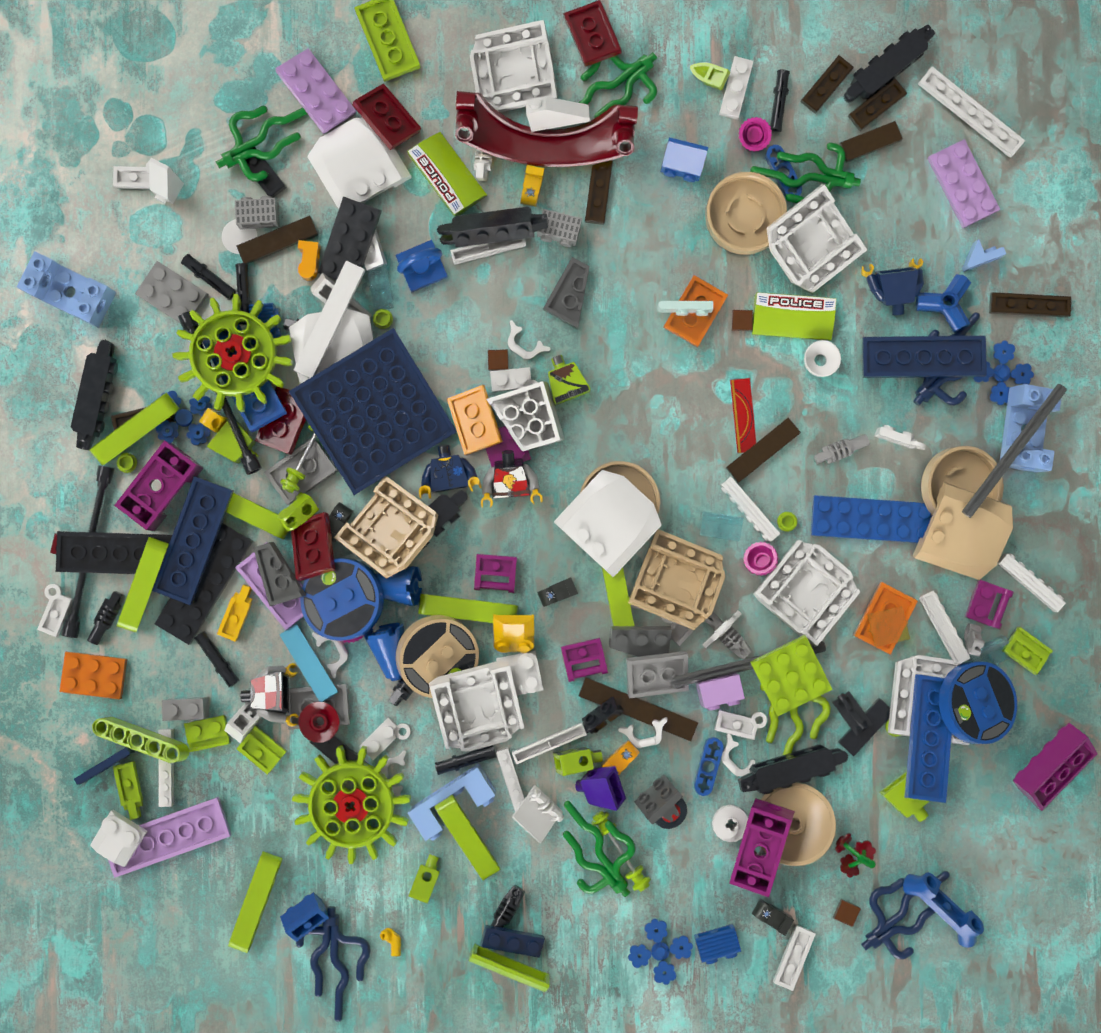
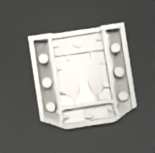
M544 20L476 35L474 48L470 53L476 93L482 94L498 112L526 107V100L533 98L550 97L558 99L550 45Z
M363 117L353 118L320 137L307 156L338 209L343 196L360 203H365L392 186L397 187L412 178L396 149L390 150Z
M825 184L820 185L767 227L770 252L791 283L810 293L815 292L867 251L858 235L853 234L834 204L835 200Z
M347 308L316 374L374 340L369 314ZM321 312L307 314L289 327L295 364H297ZM297 373L299 384L309 379Z
M601 470L554 521L560 529L612 577L621 570L662 525L654 504L624 476Z
M797 540L776 565L777 567L774 568V571L767 576L753 594L760 603L800 637L806 635L809 643L816 647L859 595L860 591L853 581L854 577L851 571L823 547Z
M916 655L895 662L888 733L910 737L915 675L945 678L956 667L953 660ZM952 734L951 743L970 745V743L963 742Z
M496 661L439 676L429 682L446 749L453 747L469 752L499 744L512 738V734L518 729L522 730L524 728L509 662Z

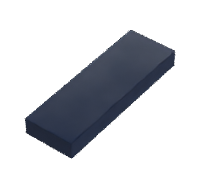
M125 747L74 778V781L77 785H81L135 753L136 750Z

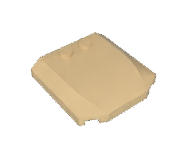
M385 476L373 490L375 493L373 498L351 524L345 523L334 538L382 576L388 578L406 569L432 538L438 514Z
M944 482L936 499L938 502L924 537L919 539L913 557L980 580L997 565L1013 530L1012 506L986 497L974 515L969 518L962 513V510L974 496L975 492Z
M658 529L652 538L628 603L695 630L712 614L725 580V571H723L722 564L723 556Z

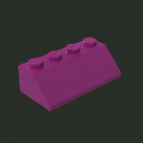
M1068 723L1058 731L1051 741L1044 745L1043 750L1038 755L1031 758L1029 764L1023 770L1016 774L1013 782L1038 809L1043 811L1098 753L1088 736Z

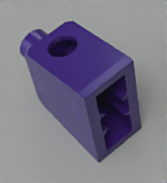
M616 766L594 768L587 771L581 780L576 781V791L584 792L587 803L590 805L617 811L626 800Z

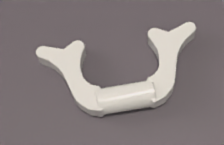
M512 320L509 321L511 333L508 338V347L510 350L525 360H530L542 352H550V347L543 346L541 341L537 342L536 348L531 352L517 345L514 338L522 331V327L516 326Z
M737 610L702 645L707 648L718 637H721L742 613Z
M316 632L312 633V636L317 640L316 645L318 647L325 641L330 640ZM331 640L340 654V659L336 663L328 664L327 668L331 670L332 678H336L338 669L348 659V652L342 641Z
M665 717L660 721L653 720L652 724L657 734L650 738L641 740L636 738L633 733L634 725L632 724L629 727H619L618 731L625 734L636 748L657 745L662 739V729L668 719Z
M726 734L727 743L722 752V762L736 776L741 777L750 773L749 769L752 764H755V761L750 760L749 765L744 769L738 768L729 758V751L737 747L739 743L733 741L730 734Z
M403 750L396 757L388 758L387 764L381 769L386 778L390 764L398 763L402 766L405 765L404 756L406 750ZM402 785L392 787L395 796L401 795Z

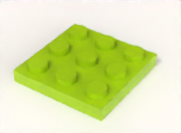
M806 635L750 661L777 717L833 690Z

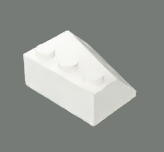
M542 381L486 399L522 451L565 440L548 382Z

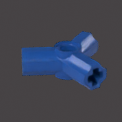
M956 274L943 294L919 293L916 297V311L939 312L944 315L953 333L964 330L970 326V322L959 305V301L971 285V282L966 276ZM943 301H950L952 306L945 305Z

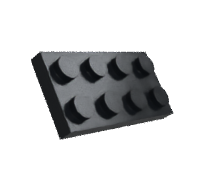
M343 196L318 273H324L326 276L337 280L346 261L363 268L382 210Z

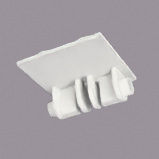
M534 785L512 818L539 843H542L556 821L561 822L564 819L563 811Z

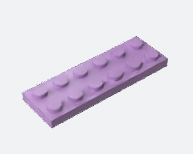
M219 797L140 824L139 826L147 830V833L127 865L124 867L110 860L108 861L115 878L230 837L232 834Z

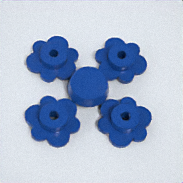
M1006 340L993 346L995 352L993 357L998 359L1001 364L993 369L990 367V363L986 361L987 375L985 377H973L975 382H988L991 376L999 381L997 386L991 388L992 393L990 394V400L997 402L998 405H1003L1004 402L1008 403L1010 387H1007L1004 382L1010 378V375L1015 379L1016 384L1029 385L1031 382L1030 378L1034 377V373L1031 371L1032 367L1028 363L1023 365L1017 364L1016 369L1012 371L1005 365L1008 360L1014 358L1013 353L1015 352V346L1008 344Z
M169 391V396L180 408L181 398L178 397L175 391ZM203 396L199 401L195 398L190 399V411L187 409L178 410L175 414L176 423H170L168 420H165L155 428L158 433V439L172 443L174 438L179 436L177 431L179 425L182 427L189 426V432L186 436L188 439H191L190 441L193 445H199L200 442L206 443L210 430L204 428L202 423L198 425L191 423L193 421L192 414L203 416L207 408H212L211 403H209L210 398Z
M652 919L651 923H647L644 929L647 932V938L649 940L653 939L656 943L651 951L646 949L643 944L639 945V947L637 945L631 946V954L628 955V959L632 961V965L635 968H640L642 965H648V959L652 955L654 959L660 961L658 966L653 969L655 973L654 980L657 983L663 982V984L668 985L670 981L676 979V972L673 971V964H668L663 960L669 956V951L675 954L677 959L682 957L689 958L693 945L689 942L688 937L683 935L679 939L674 938L672 940L673 944L668 947L665 943L661 942L663 937L667 936V931L665 930L667 928L666 922L662 920L658 922L657 919Z

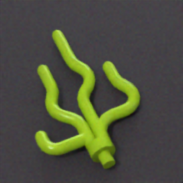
M822 696L811 700L812 702L819 703L823 708L822 713L815 719L810 732L812 740L818 737L821 725L830 715V704ZM772 705L769 707L771 722L766 737V742L770 744L775 739L779 718ZM798 707L790 710L791 719L796 726V730L788 738L783 755L792 753L794 744L803 734L804 725L798 714Z

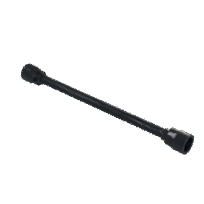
M190 311L179 315L178 319L183 330L194 334L199 325L192 319ZM225 396L222 409L225 411V416L228 418V423L231 425V430H233L232 432H234L235 439H237L236 441L242 451L241 455L243 458H241V462L247 475L256 473L262 467L256 454H252L251 450L248 449Z
M98 465L96 473L98 492L96 494L97 497H95L96 502H94L95 507H93L94 512H92L89 532H97L101 505H103L102 500H104L103 495H105L104 490L111 483L115 468ZM79 573L72 611L68 619L65 620L61 633L62 636L78 638L80 630L78 611L80 609L79 606H81L80 601H82L81 596H83L84 583H86V573Z

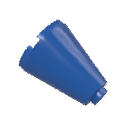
M409 566L388 578H385L380 573H376L383 589L384 599L408 606L419 604L420 594H422V588H419L418 581H422L419 567Z
M398 622L381 625L375 632L372 628L364 634L365 640L382 672L391 681L402 679L396 665V650L399 640L405 631L404 624L400 625Z

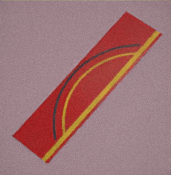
M750 378L730 380L737 453L746 452L756 444Z

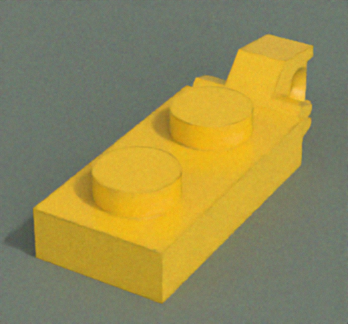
M243 585L240 593L235 592L234 596L231 597L217 635L235 642L238 640L252 605L253 599L249 597L252 591L250 586Z

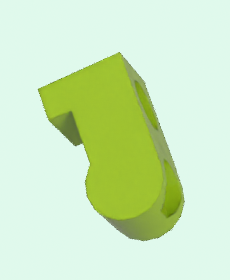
M300 492L295 497L296 500L278 514V519L287 531L296 529L319 511L311 496Z

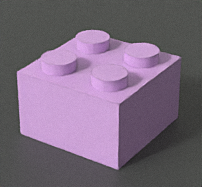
M737 673L695 683L700 705L709 711L721 708L720 705L725 703L728 706L740 704V700L745 699L740 676Z

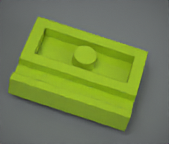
M1017 627L1015 633L1002 649V652L1034 675H1037L1053 650L1023 628Z
M220 715L184 723L189 752L230 744L229 734L224 731L227 725L226 716Z
M257 725L254 726L252 731L236 748L267 775L287 752L284 747Z

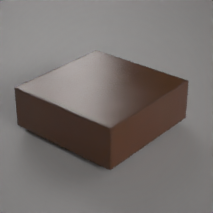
M732 310L731 331H752L753 310Z
M508 349L488 350L489 371L508 370Z
M841 899L833 918L853 927L861 908Z

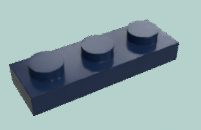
M485 925L480 945L482 948L540 958L545 938L543 935Z

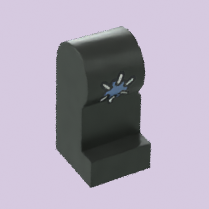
M340 502L329 515L332 542L337 541L334 537L345 523H348L353 513L352 509Z
M571 577L537 592L543 607L578 594Z
M759 899L752 912V915L786 936L794 922L791 915L762 899Z

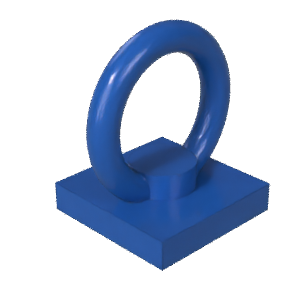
M432 240L395 255L399 263L397 271L404 274L411 293L448 278L440 259L442 251L439 248H435Z

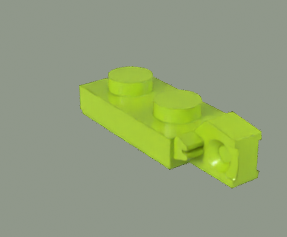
M135 761L113 766L121 806H123L124 810H128L130 820L142 817L140 807L143 806V797Z

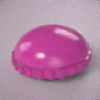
M751 117V119L748 118L747 121H744L738 132V138L742 146L753 152L766 148L772 136L769 123L765 119L763 120L758 117Z
M766 542L751 544L746 549L743 558L748 571L760 576L774 571L779 560L776 549Z

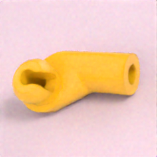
M385 928L381 931L380 938L391 944V956H401L400 935L391 928Z

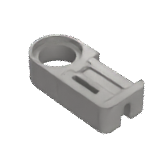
M968 623L965 628V644L968 654L980 656L981 648H983L985 641L982 640L980 626Z

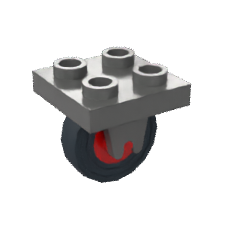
M664 774L656 779L653 785L641 793L638 799L634 801L652 825L656 823L664 829L676 828L685 820L687 815V805L682 798L683 796Z

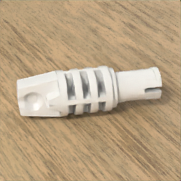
M476 149L474 161L476 179L478 181H487L488 171H491L493 156Z

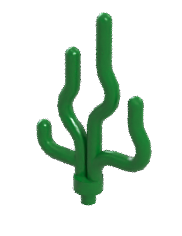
M653 52L649 56L643 54L636 62L631 64L623 62L618 55L608 58L624 72L613 81H598L591 84L584 98L578 103L588 105L597 90L615 89L627 80L624 96L621 99L612 100L594 114L595 119L613 105H626L631 100L634 83L640 79L649 89V94L643 98V102L649 104L657 95V87L646 73L654 67L653 62L657 59V56ZM602 61L592 64L581 75L580 79L587 81L598 71Z
M263 105L252 111L236 112L229 120V129L235 139V145L232 149L222 153L221 159L215 161L218 168L227 166L229 169L239 164L247 179L255 182L265 179L268 173L266 171L253 173L246 159L251 157L263 160L273 159L280 154L284 147L298 141L301 135L295 132L281 139L268 152L251 148L265 140L268 130L272 125H285L308 113L302 107L286 116L270 117L263 122L260 132L256 137L243 143L242 135L237 128V122L241 119L257 118L265 114L268 109Z
M832 142L828 143L826 147L828 150L837 153L835 169L827 167L824 161L814 153H803L800 155L786 152L777 153L779 160L793 163L812 161L825 175L807 173L796 180H792L780 171L752 166L750 172L778 179L790 188L800 187L808 181L825 183V186L831 192L834 187L851 189L852 185L859 187L861 179L855 178L854 173L843 171L845 162L844 148ZM787 194L785 199L788 202L799 203L804 197Z
M565 801V809L584 831L595 836V854L603 864L586 861L580 844L569 831H564L563 837L573 848L577 863L583 869L599 872L603 879L592 886L587 885L583 879H578V887L584 893L594 894L610 885L616 894L621 893L624 897L630 894L627 888L628 882L621 875L620 867L631 859L636 851L633 839L620 832L611 821L605 823V827L616 840L625 843L628 847L627 851L612 863L603 852L604 839L601 831L596 826L588 823L570 801Z

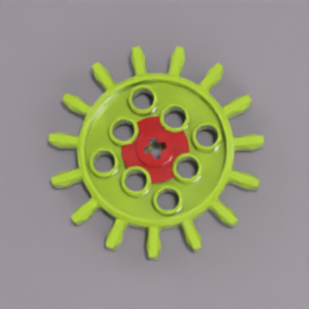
M234 294L232 310L221 312L219 303L213 297L210 298V306L214 314L206 320L202 319L200 314L194 310L189 312L192 319L199 323L194 334L188 333L185 330H177L176 332L182 339L191 341L188 352L172 353V357L175 360H190L192 367L191 370L179 375L178 379L183 383L197 377L202 382L201 386L192 396L197 401L209 389L217 393L214 401V409L217 411H221L225 396L236 397L238 410L245 412L243 397L252 392H255L259 401L266 404V395L261 391L260 387L268 380L281 388L285 385L280 378L272 375L276 364L292 366L293 361L291 359L277 356L276 348L277 346L292 342L291 337L283 335L273 338L270 330L278 325L282 319L278 314L271 317L266 323L258 319L257 317L264 305L262 301L257 300L251 312L247 313L240 311V296ZM240 322H247L245 330H237ZM222 331L229 332V336L225 340L219 339V334ZM203 340H210V346L207 349H202L200 346ZM249 340H256L254 348L249 349L246 347V343ZM236 351V355L233 354L232 357L229 355L230 352ZM214 357L219 358V364L211 367L209 364L210 360ZM264 357L265 364L260 367L256 366V359ZM239 367H247L245 375H237ZM227 375L229 378L228 382L225 385H220L218 382L219 378Z
M341 745L336 748L339 763L331 767L320 754L316 756L314 760L323 772L318 779L306 772L300 774L299 779L311 785L312 788L309 795L294 794L292 801L307 803L309 814L299 816L295 819L294 823L295 825H302L306 822H312L316 832L309 836L306 844L309 846L322 836L330 842L325 858L328 860L335 853L336 846L348 848L347 858L349 864H353L356 859V848L363 846L367 847L370 857L375 860L378 857V850L373 843L374 841L382 837L393 847L398 841L394 835L387 831L390 822L400 826H407L409 819L394 814L395 804L409 803L411 795L394 796L392 786L399 783L404 778V774L402 772L390 779L386 778L381 769L387 764L388 756H383L374 767L365 763L367 746H362L358 752V760L347 761L345 750ZM371 778L375 786L367 787L364 780ZM344 781H352L354 783V788L347 789L344 785ZM324 783H332L334 786V790L327 791L324 787ZM367 799H374L377 802V806L369 807L366 802ZM353 801V802L355 803V805H353L352 807H350V806H349V803H351V802ZM326 803H334L336 805V810H328L326 807ZM369 819H376L379 822V826H370ZM349 821H356L359 828H350ZM331 822L336 823L338 830H330L328 824Z

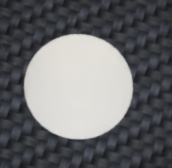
M236 219L227 223L222 231V242L225 248L235 254H239L236 245L257 237L256 229L240 230L236 225Z

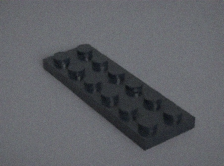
M222 523L192 605L170 598L154 624L186 644L191 645L234 574L235 567L240 564L253 541Z
M57 531L55 572L135 574L148 538L151 537L170 543L172 535Z

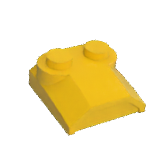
M493 614L494 648L501 653H527L534 648V615Z

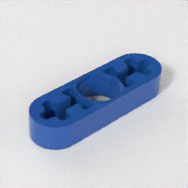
M779 145L770 146L765 154V159L770 169L778 171L784 167L788 169V177L790 179H798L790 162L784 161L775 167L777 160L775 157L771 158L772 151L777 153L784 152V150ZM776 179L784 196L794 194L793 192H788L790 187L785 186ZM802 186L797 187V190L795 192V195L800 196V194L802 193Z
M716 737L708 738L705 741L695 777L694 789L701 796H707L712 792L721 760L723 743ZM714 741L719 746V749H715L713 756H717L716 760L712 757H705L706 753L711 754V748L708 746L713 744ZM706 761L714 763V769L711 772L703 770V764ZM701 773L706 776H712L711 779H706V784L709 787L708 789L705 788L703 791H701V788L698 786V784H702L704 780V777L700 776Z

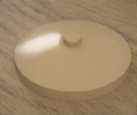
M793 783L789 788L783 789L780 787L773 789L774 791L770 794H765L760 800L795 811L780 863L788 866H804L817 861L825 855L831 847L836 833L834 811L826 797L815 788L802 783ZM760 846L765 853H767L766 849Z

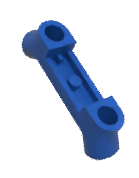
M927 872L921 876L908 874L903 883L905 894L920 897L957 932L959 945L967 948L973 947L977 942V936L984 932V926L980 918L973 911L965 913L939 889L942 882L932 873Z

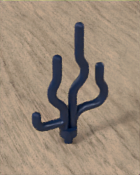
M978 312L973 313L968 319L970 326L950 336H965L978 321L980 314ZM933 330L928 336H939V331ZM924 377L922 385L915 392L917 397L913 402L920 406L923 401L928 402L935 394L949 405H958L966 398V392L961 391L956 397L952 398L940 387L945 382L957 381L963 377Z
M943 871L936 877L943 883L950 877L948 871ZM899 878L889 886L878 887L871 893L869 904L877 916L878 924L874 930L865 935L867 940L861 943L865 951L870 947L876 949L884 943L894 958L901 960L910 957L914 953L912 947L899 951L890 938L896 934L913 935L923 928L925 921L936 913L928 907L918 915L914 925L910 927L894 926L906 916L909 902L914 897V895L904 894L899 911L886 920L877 900L881 895L892 894L903 887L904 878Z
M329 906L327 907L329 919L323 922V926L315 927V929H312L311 932L305 935H322V943L314 950L310 959V966L315 975L316 997H321L323 994V972L318 964V960L330 945L331 962L341 974V980L335 991L334 1011L335 1021L340 1022L343 1018V992L349 982V972L346 966L339 960V942L347 945H359L362 948V954L356 966L357 981H363L364 967L370 957L371 950L370 945L364 938L345 936L340 932L339 915L335 914L336 907ZM305 936L296 941L298 948L304 945Z

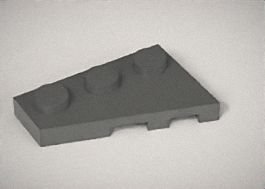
M572 257L543 310L578 329L590 266Z
M274 542L253 548L269 606L306 596V593L298 580H296L295 575Z
M611 626L609 647L637 657L669 653L672 629L670 626Z

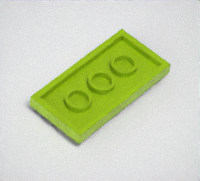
M371 0L354 7L384 82L421 68L394 0Z

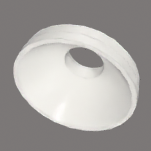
M825 340L812 343L804 354L806 369L817 377L832 375L841 363L839 349L833 343ZM817 355L825 357L826 363L824 366L816 365L815 357Z

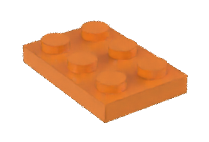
M693 275L679 301H713V311L708 313L707 316H697L696 313H688L687 316H677L676 313H671L663 328L698 348L728 294Z
M880 582L853 636L891 655L918 600Z
M66 651L59 692L122 699L127 659Z

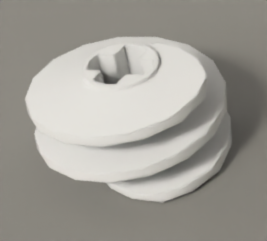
M722 806L713 816L712 827L717 837L721 840L736 842L743 838L748 817L738 806ZM729 819L735 822L731 828L726 825Z

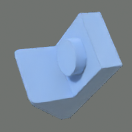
M978 239L971 246L962 267L963 272L1002 258L1006 255L1004 247L996 249V246L984 251Z

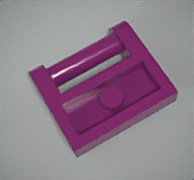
M477 554L474 590L491 589L514 593L517 557ZM481 575L509 577V583L481 581Z
M981 579L978 580L965 617L1001 630L1004 612L1014 592ZM996 594H1001L993 620H990L988 616Z
M600 638L561 647L569 682L575 681L574 679L598 673H608ZM599 659L600 665L572 671L571 665Z

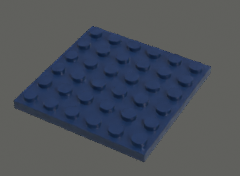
M394 328L289 391L353 495H356L457 432Z

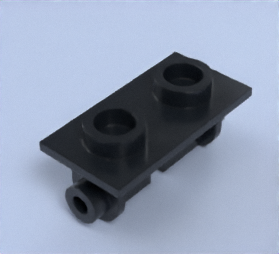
M849 691L845 694H840L837 700L832 702L856 736L873 725Z
M613 696L582 718L586 733H598L599 730L608 725L605 720L612 722L622 715L624 710L621 705H616Z

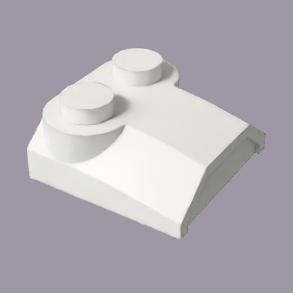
M536 650L496 658V661L509 662L517 695L544 690Z
M111 810L109 815L103 820L90 846L111 862L125 867L146 835L147 830L117 811Z

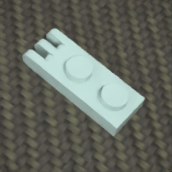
M660 301L657 310L660 313H676L677 316H687L688 313H696L697 316H707L708 313L713 311V301Z

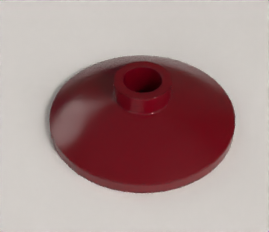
M313 702L307 705L300 713V731L305 738L312 742H326L333 738L339 729V715L336 709L326 702ZM319 717L324 720L322 725L317 723Z

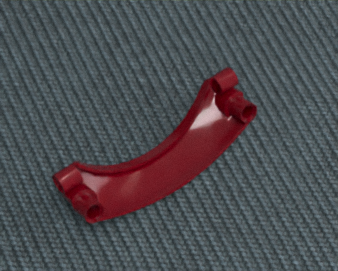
M457 91L456 139L492 156L533 166L573 167L628 156L634 151V125L637 124L638 106L616 104L595 119L575 127L531 132L529 126L515 122L498 112L482 94Z

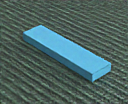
M297 624L279 634L320 702H325L339 693Z

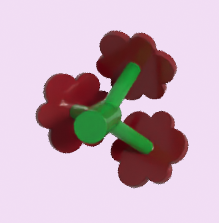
M847 833L845 836L842 835L838 838L835 850L837 853H840L847 848L853 854V856L847 854L840 859L841 872L851 878L859 875V864H864L871 869L875 867L876 863L873 861V854L876 853V849L872 847V843L868 840L856 842V847L852 848L849 845L852 837L850 833Z

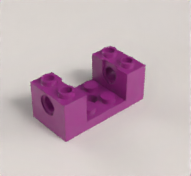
M164 440L114 506L145 530L156 531L167 516L163 511L186 482L192 483L194 476H198L204 467L173 443ZM154 480L161 482V488L158 491H154L151 487Z
M755 798L729 884L766 897L770 896L795 811ZM762 846L766 849L767 853L764 856H760L755 852V848Z

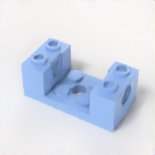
M35 251L17 285V288L98 328L116 295V292L108 286L91 278H86ZM70 287L75 288V295L73 297H67L66 291Z
M1028 384L1009 388L1000 460L1020 435L1022 425L1029 423L1053 389ZM1061 399L1051 412L1060 411ZM1047 418L1009 468L1035 473L1052 471L1055 451L1043 449Z
M480 763L410 808L408 815L425 841L428 839L433 841L442 835L445 824L437 813L435 805L445 800L448 796L453 795L455 797L466 788L477 807L480 805L485 807L494 801L496 788Z

